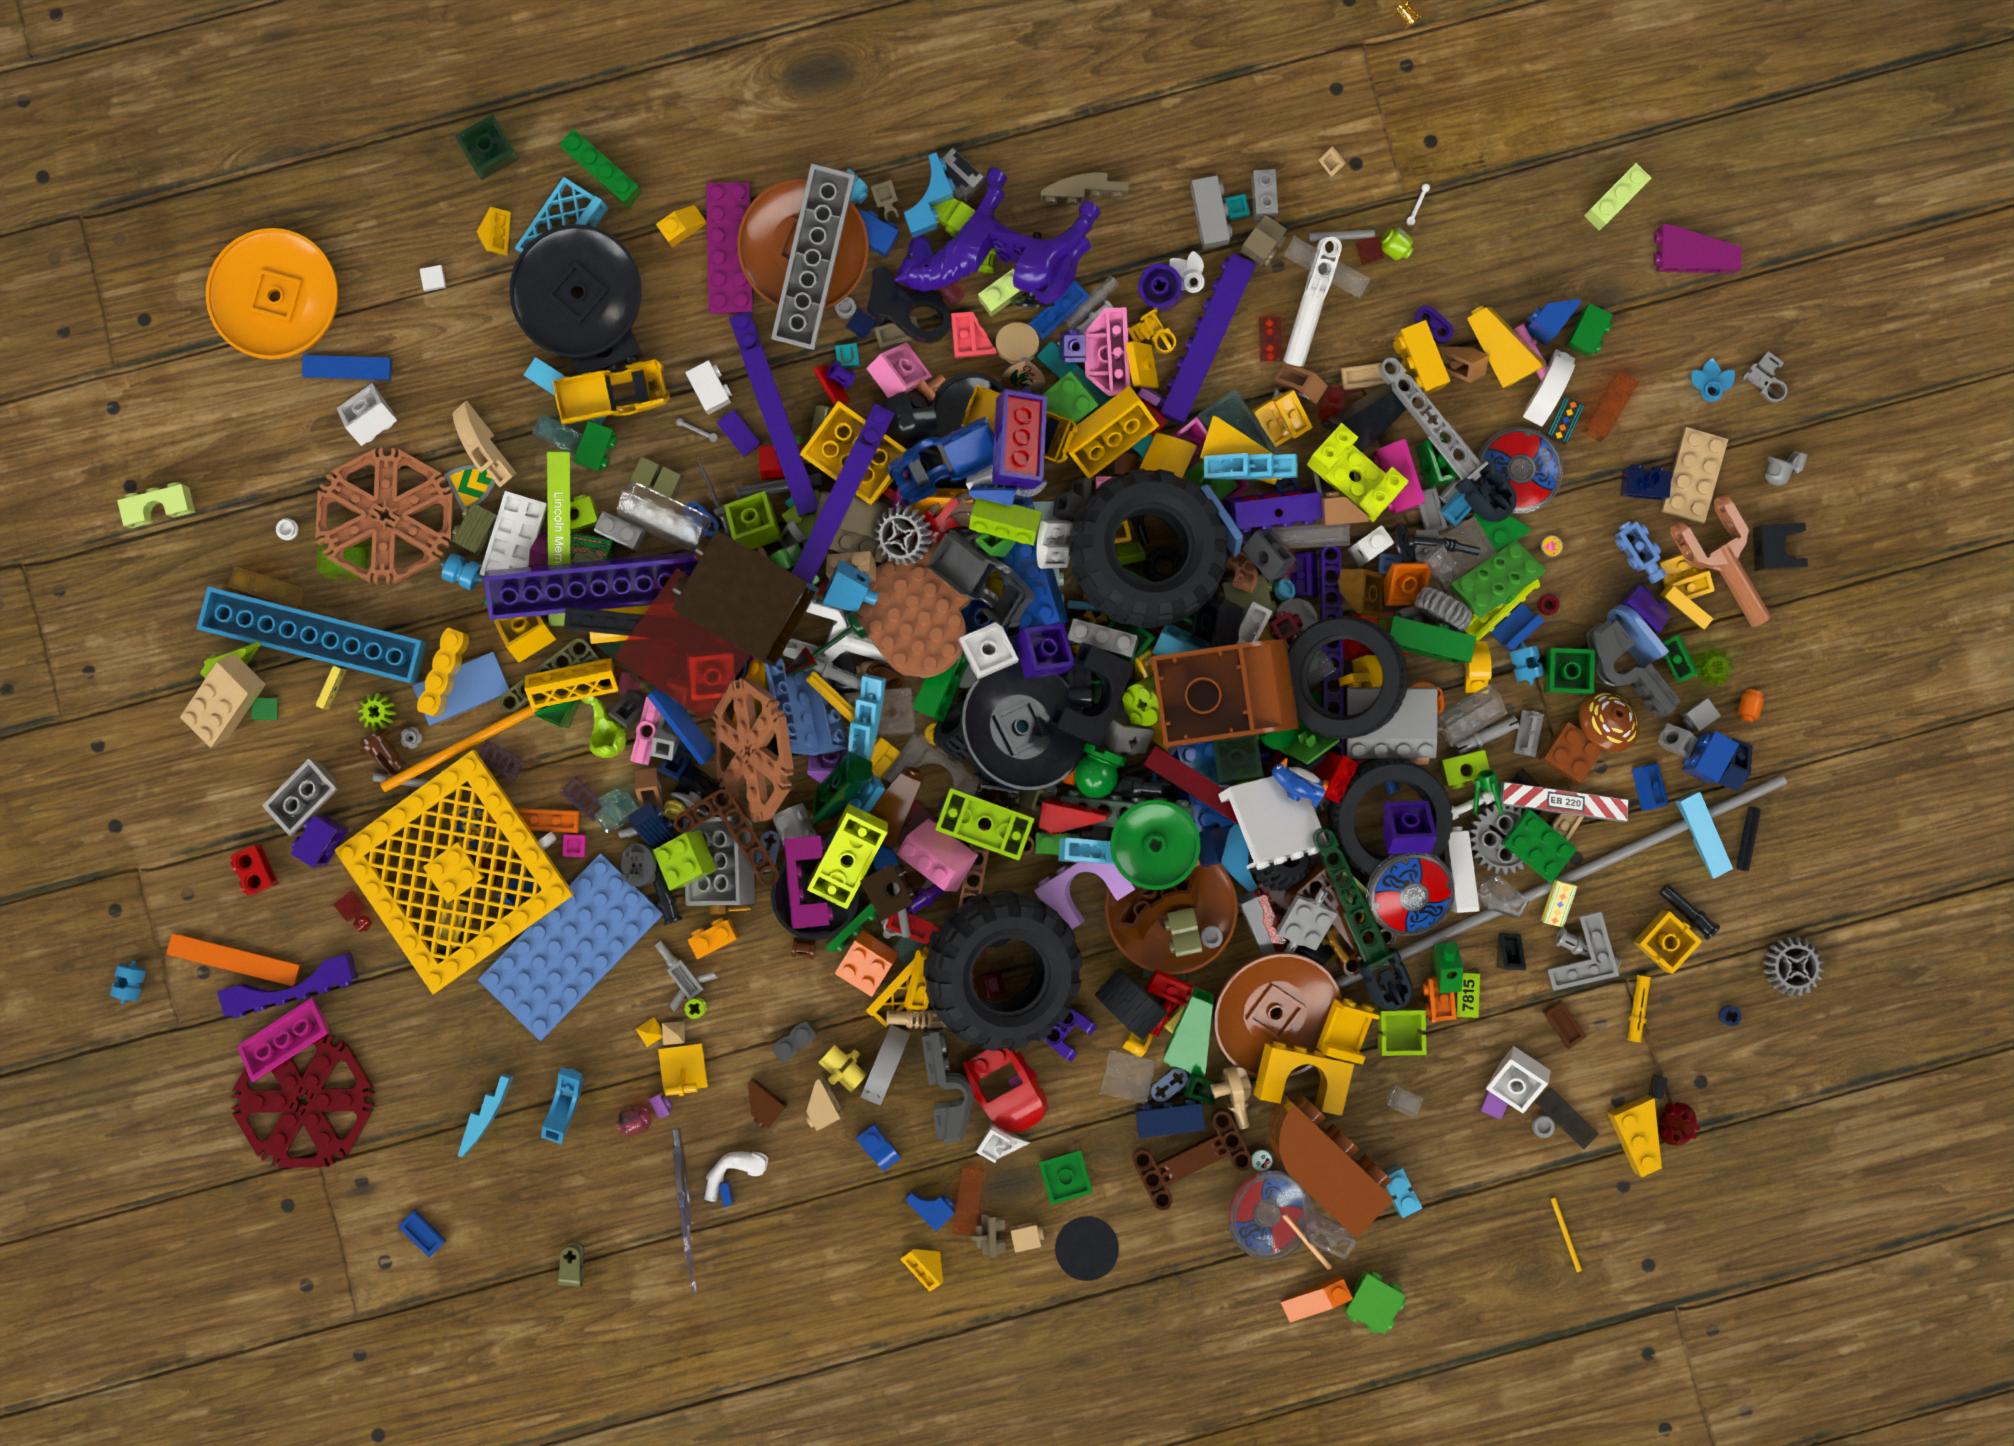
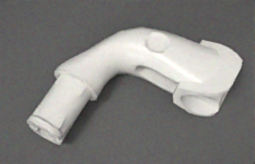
M736 1151L725 1154L706 1175L708 1181L704 1199L717 1201L719 1184L723 1182L727 1169L735 1168L747 1171L748 1175L760 1176L767 1168L768 1157L763 1153L755 1151L752 1153Z

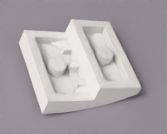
M1041 520L1037 536V562L1039 568H1067L1070 560L1067 542L1072 529V522L1067 520Z

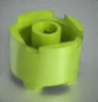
M1154 676L1141 679L1124 692L1122 701L1132 724L1150 726L1160 720Z

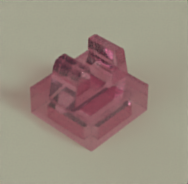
M621 670L617 694L626 695L627 689L638 691L640 681L630 679V672Z

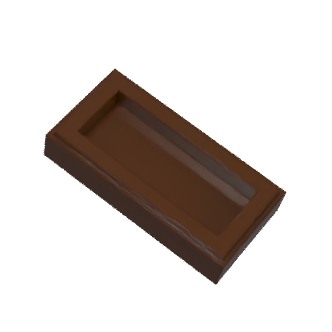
M1562 1000L1557 1001L1542 1012L1567 1049H1570L1587 1037Z

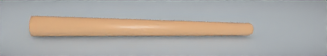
M1286 1212L1283 1213L1282 1217L1327 1270H1330L1332 1268L1330 1263Z

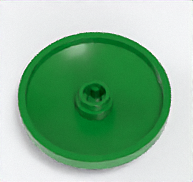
M1147 800L1131 806L1118 818L1111 833L1110 851L1116 868L1129 882L1144 889L1162 890L1179 884L1193 871L1200 854V836L1193 819L1179 806L1163 800Z

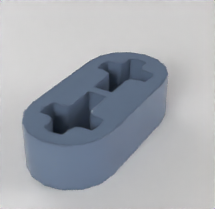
M767 831L761 836L760 842L766 852L770 853L769 857L776 866L781 839L777 832ZM770 834H772L773 839H776L777 842L771 845V850H767L768 842H765V838L770 837ZM759 850L757 853L756 863L760 862L762 859V853Z
M1178 1067L1172 1068L1154 1082L1150 1089L1153 1099L1158 1102H1164L1184 1087L1188 1080L1185 1070ZM1175 1072L1183 1074L1181 1077L1183 1081L1181 1083L1175 1081L1173 1084L1169 1083L1174 1079L1173 1074ZM1166 1085L1169 1086L1164 1090L1165 1095L1163 1097L1155 1095L1157 1086L1160 1088Z

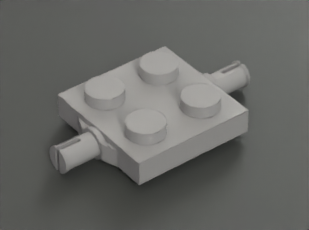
M1320 888L1315 899L1296 895L1276 930L1277 935L1290 941L1284 952L1294 953L1298 945L1317 950L1337 916L1336 910L1323 904L1324 899L1329 893L1327 890Z

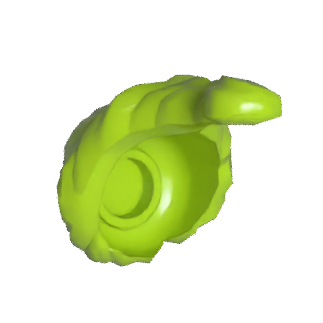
M595 696L580 699L584 704L593 706L594 729L589 740L590 751L601 758L617 756L626 746L625 727L612 717H608L602 702L595 698Z

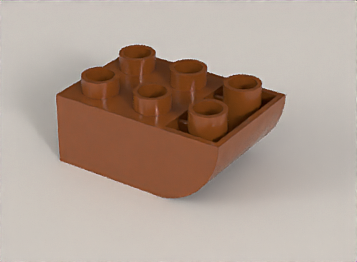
M1285 639L1247 642L1151 657L1165 748L1299 729L1287 641Z
M1283 1093L1281 1104L1275 1103L1269 1120V1140L1275 1156L1287 1173L1357 1239L1394 1200L1385 1190L1392 1179L1366 1154L1358 1162L1354 1161L1351 1157L1359 1148L1334 1124L1324 1132L1319 1125L1326 1117L1305 1096L1300 1093L1291 1101Z

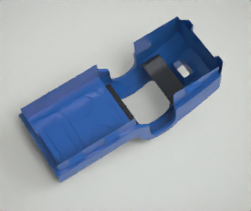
M984 416L942 438H926L891 461L887 471L891 479L895 480L903 503L913 505L938 492L935 483L941 478L950 477L951 480H962L993 465L994 433L987 418ZM931 446H937L945 464L937 466L926 473L919 460L921 458L919 453ZM907 471L911 475V478L908 480L903 476V473Z

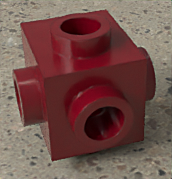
M1283 611L1273 617L1274 621L1270 623L1273 627L1270 631L1275 640L1285 639L1288 644L1294 642L1298 634L1302 632L1300 627L1303 626V623L1297 614L1293 616L1291 612L1286 613ZM1287 623L1291 625L1289 632H1285L1283 629Z

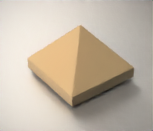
M1333 146L1318 160L1331 177L1346 164Z
M684 1021L662 1023L663 1045L685 1043Z

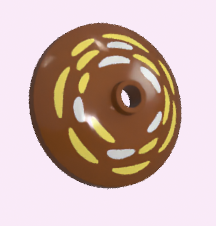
M1597 690L1594 691V694L1586 696L1581 702L1579 722L1584 734L1592 743L1602 750L1609 752L1624 751L1635 743L1639 734V721L1635 710L1624 697L1613 691Z

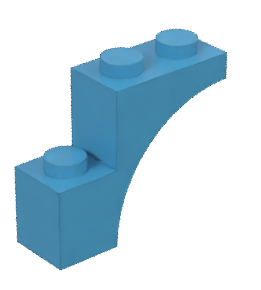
M937 153L928 155L931 166V180L925 195L918 204L904 212L906 223L913 238L937 229L936 221L939 220L935 208L931 209V207L953 199L952 191H955V186L951 178L947 179L944 172L947 170L943 157L938 158Z

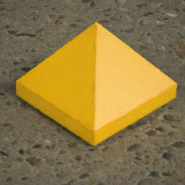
M655 1017L636 1028V1031L647 1047L662 1038V1028Z

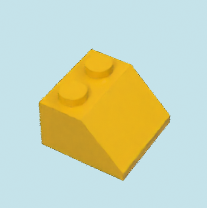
M543 615L493 620L506 648L519 663L556 640Z

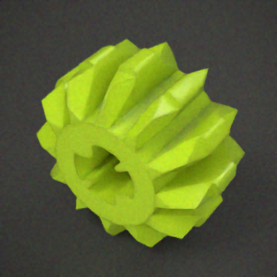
M376 693L374 697L367 695V701H360L364 708L357 709V712L363 713L359 717V721H365L364 727L369 728L372 726L374 731L378 730L379 726L382 729H386V722L390 724L394 722L390 715L394 716L397 714L395 711L390 710L395 704L388 703L389 697L384 696L382 698L379 693ZM375 708H378V712L380 713L379 716H375Z

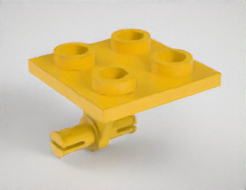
M702 1043L658 1049L663 1091L666 1096L677 1094L684 1096L685 1093L698 1092L699 1088L708 1087Z

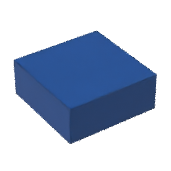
M723 1181L719 1184L723 1207L731 1206L735 1202L731 1181Z

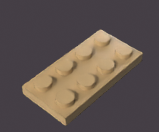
M1684 428L1660 512L1702 524L1705 523L1728 439L1692 428Z

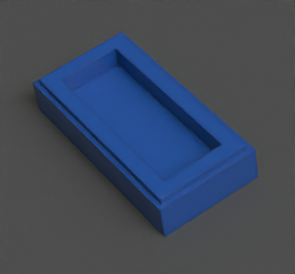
M416 1209L398 1226L428 1257L446 1241Z

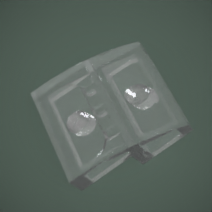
M1110 1050L1100 1093L1147 1104L1156 1060Z

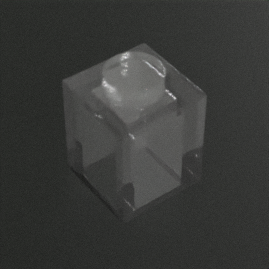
M1396 1085L1388 1093L1387 1101L1389 1102L1387 1105L1412 1118H1416L1424 1098Z

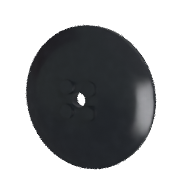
M562 225L537 236L519 255L510 279L511 307L516 321L523 332L539 347L563 357H590L610 349L629 332L637 318L641 305V278L631 254L612 235L588 225ZM576 287H582L584 291L583 296L579 299H575L572 294Z
M1019 659L1017 663L983 678L976 679L966 693L961 709V733L968 754L987 777L1010 789L1036 791L1059 783L1076 768L1084 754L1083 748L1086 741L1047 724L1056 704L1070 709L1069 681L1062 674L1025 679ZM1071 709L1078 713H1086L1085 709ZM1018 721L1025 724L1026 731L1024 733L1018 731L1016 726Z

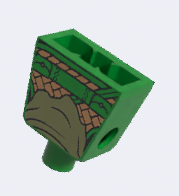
M571 533V563L611 559L616 542L610 539Z

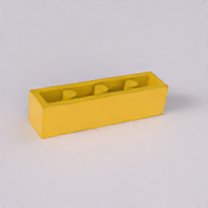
M1668 584L1660 594L1704 630L1713 620L1711 616L1673 585Z

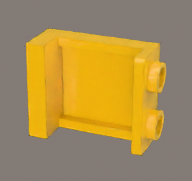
M1344 998L1343 1001L1334 999L1316 1048L1326 1056L1363 1065L1366 1056L1360 1053V1049L1372 1018L1379 1020L1380 1015L1374 1011L1375 1007L1369 1004L1362 1003L1360 1006L1347 998Z

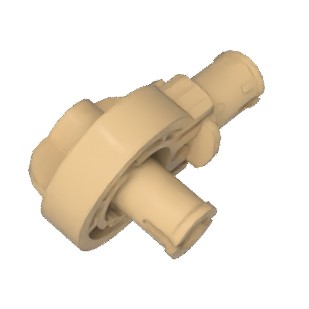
M1233 1066L1223 1069L1225 1081L1214 1085L1211 1084L1213 1096L1216 1099L1217 1097L1229 1095L1231 1103L1227 1106L1234 1113L1237 1129L1248 1128L1250 1123L1246 1108L1249 1106L1248 1098L1251 1095V1084L1247 1072L1242 1067Z

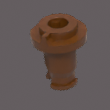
M379 728L360 743L363 747L360 752L364 755L368 751L380 767L388 772L390 777L407 763L402 761L399 753L386 739L391 734L387 729L382 732Z

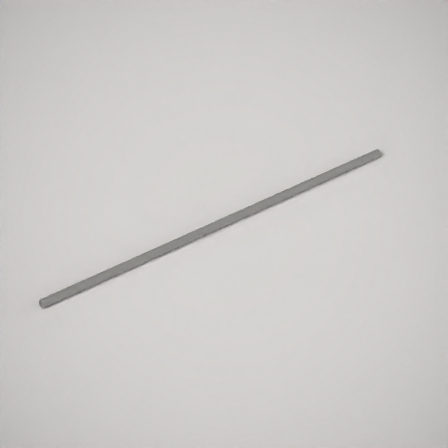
M1779 775L1707 808L1711 818H1714L1787 784L1784 775ZM1683 819L1558 876L1555 880L1572 883L1689 828ZM1545 882L1399 949L1398 952L1401 960L1550 893L1553 882L1552 884ZM1388 960L1384 961V964L1378 967L1374 966L1370 969L1373 973H1375L1379 970H1382L1390 966L1391 964ZM1360 973L1356 976L1344 974L1334 980L1340 989L1362 979L1364 976H1361Z

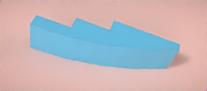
M536 357L523 374L553 396H555L552 381L566 377ZM607 416L590 420L601 425Z
M1248 453L1204 456L1205 479H1276L1298 477L1296 454L1273 455L1271 453L1249 455Z
M865 674L862 676L860 697L856 699L855 719L850 723L848 753L851 751L871 761L880 723L886 679Z
M507 1073L501 1075L496 1092H489L485 1095L481 1111L475 1110L470 1114L458 1153L459 1157H463L473 1148L495 1119L506 1098L514 1075Z

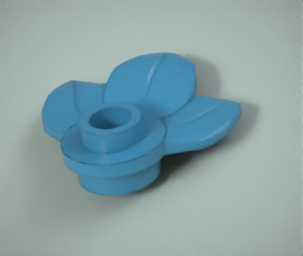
M1713 358L1704 364L1702 371L1692 370L1691 373L1692 384L1700 390L1702 398L1708 402L1719 400L1723 391L1732 387L1735 379L1734 370L1721 372ZM1708 388H1712L1714 390L1713 395H1710L1708 393Z

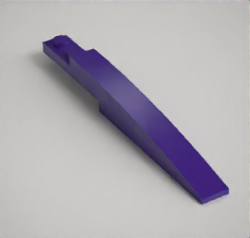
M750 311L729 317L798 515L803 517L817 512L818 502L802 456L799 455L800 451L751 313Z
M874 404L792 571L793 574L810 584L813 583L894 417V412L877 404Z

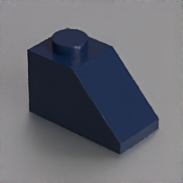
M1732 738L1733 741L1739 743V746L1718 783L1738 791L1751 775L1753 746Z

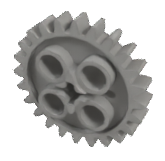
M1492 804L1491 811L1488 808H1483L1484 815L1476 814L1478 822L1471 821V824L1475 826L1474 829H1468L1469 833L1473 834V837H1470V842H1473L1471 850L1476 851L1472 857L1480 858L1477 864H1485L1484 870L1489 871L1492 868L1493 873L1498 874L1500 870L1501 874L1507 875L1508 870L1510 873H1516L1515 867L1520 870L1524 869L1522 861L1501 844L1502 837L1500 835L1507 836L1521 817L1522 808L1517 807L1514 810V807L1507 806L1506 808V806L1502 805L1504 813L1500 814L1496 804ZM1502 817L1506 820L1504 829H1501L1499 826V821ZM1489 825H1492L1496 832L1492 831L1489 828ZM1489 833L1492 841L1489 845H1486L1484 837ZM1502 849L1507 851V857L1504 860L1500 858Z

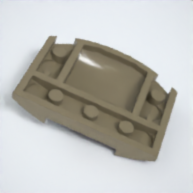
M825 491L820 494L813 528L830 492L827 493ZM855 495L829 550L838 553L870 551L876 563L883 564L886 562L889 555L882 556L883 548H876L880 541L874 539L875 536L879 535L874 529L879 526L877 520L882 518V513L888 512L892 506L880 497L871 506ZM893 523L891 524L889 529L890 537L893 535Z

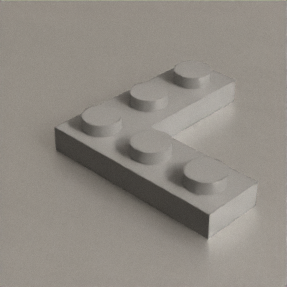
M1602 911L1580 915L1591 958L1548 968L1553 991L1620 975Z

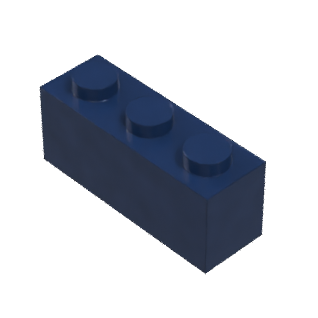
M1183 1099V1103L1174 1104V1101L1161 1102V1106L1154 1107L1152 1104H1141L1139 1109H1135L1139 1139L1205 1130L1202 1103L1196 1101V1099Z

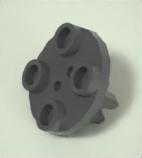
M635 843L631 844L623 852L621 859L622 878H626V882L629 885L642 887L654 882L656 879L654 848H650L646 844Z

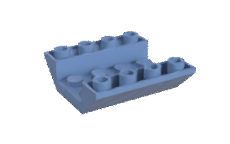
M779 659L775 667L764 663L769 691L777 698L775 702H780L778 711H784V716H786L791 753L814 756L847 749L841 714L806 682V678L811 672L801 671L786 677L785 670L787 668L784 667L783 659ZM829 678L824 679L835 690L834 681Z

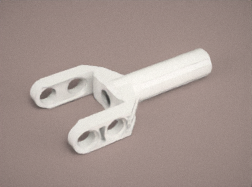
M1335 237L1322 238L1317 245L1304 294L1283 359L1285 363L1298 367H1304L1323 303L1341 253V242ZM1328 241H1331L1334 246L1331 253H1327L1325 250V244ZM1324 262L1327 265V271L1321 275L1318 267Z
M815 595L806 612L834 620L826 641L828 643L849 628L850 624L845 618L846 611L844 609L823 605V597ZM852 631L816 657L826 662L828 660L833 661L839 654L849 651L887 663L868 636L860 639L855 631ZM792 638L782 654L795 659L805 646L810 654L821 647Z

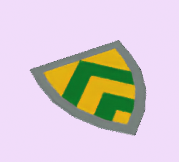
M475 464L464 465L444 474L462 511L468 505L471 506L472 503L477 505L481 503L495 484V481L485 470L480 473Z

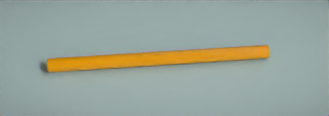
M528 705L380 783L383 791L387 792L531 717L536 711L541 710L542 707L532 709L531 705Z

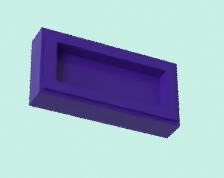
M734 409L716 422L743 457H746L761 445Z

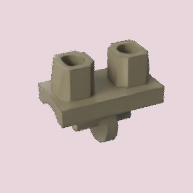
M981 1214V1225H976V1233L970 1234V1240L976 1241V1248H982V1255L996 1258L997 1253L1006 1251L1005 1240L1002 1238L996 1239V1231H1004L1005 1219L989 1214Z

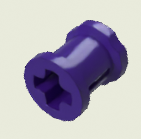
M835 361L829 367L826 376L840 383L843 389H847L853 383L856 374L842 367L841 362Z

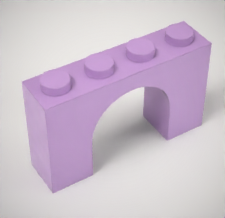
M1075 862L1076 864L1070 868L1065 865L1057 870L1058 876L1052 880L1048 876L1038 883L1040 887L1034 891L1041 901L1056 910L1069 924L1071 929H1074L1085 922L1070 895L1071 882L1078 873L1092 872L1100 876L1117 901L1138 888V886L1124 878L1115 865Z

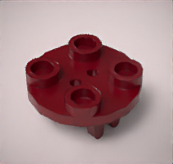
M1680 1102L1667 1103L1657 1125L1658 1135L1661 1136L1665 1143L1671 1146H1681L1691 1138L1696 1139L1695 1130H1700L1693 1108Z

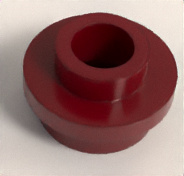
M1552 594L1542 595L1537 601L1539 612L1545 616L1553 615L1559 609V600ZM1546 601L1551 603L1550 609L1545 608L1544 603Z

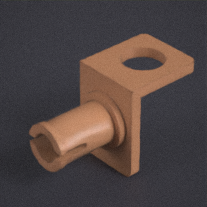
M941 374L937 375L936 378L927 384L922 379L919 381L916 389L907 396L923 394L928 406H930L936 397V392L946 382V379Z

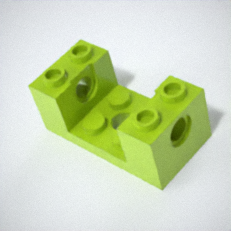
M950 788L935 830L1020 860L1035 818ZM981 818H988L991 821V828L989 830L983 831L979 828L978 822Z

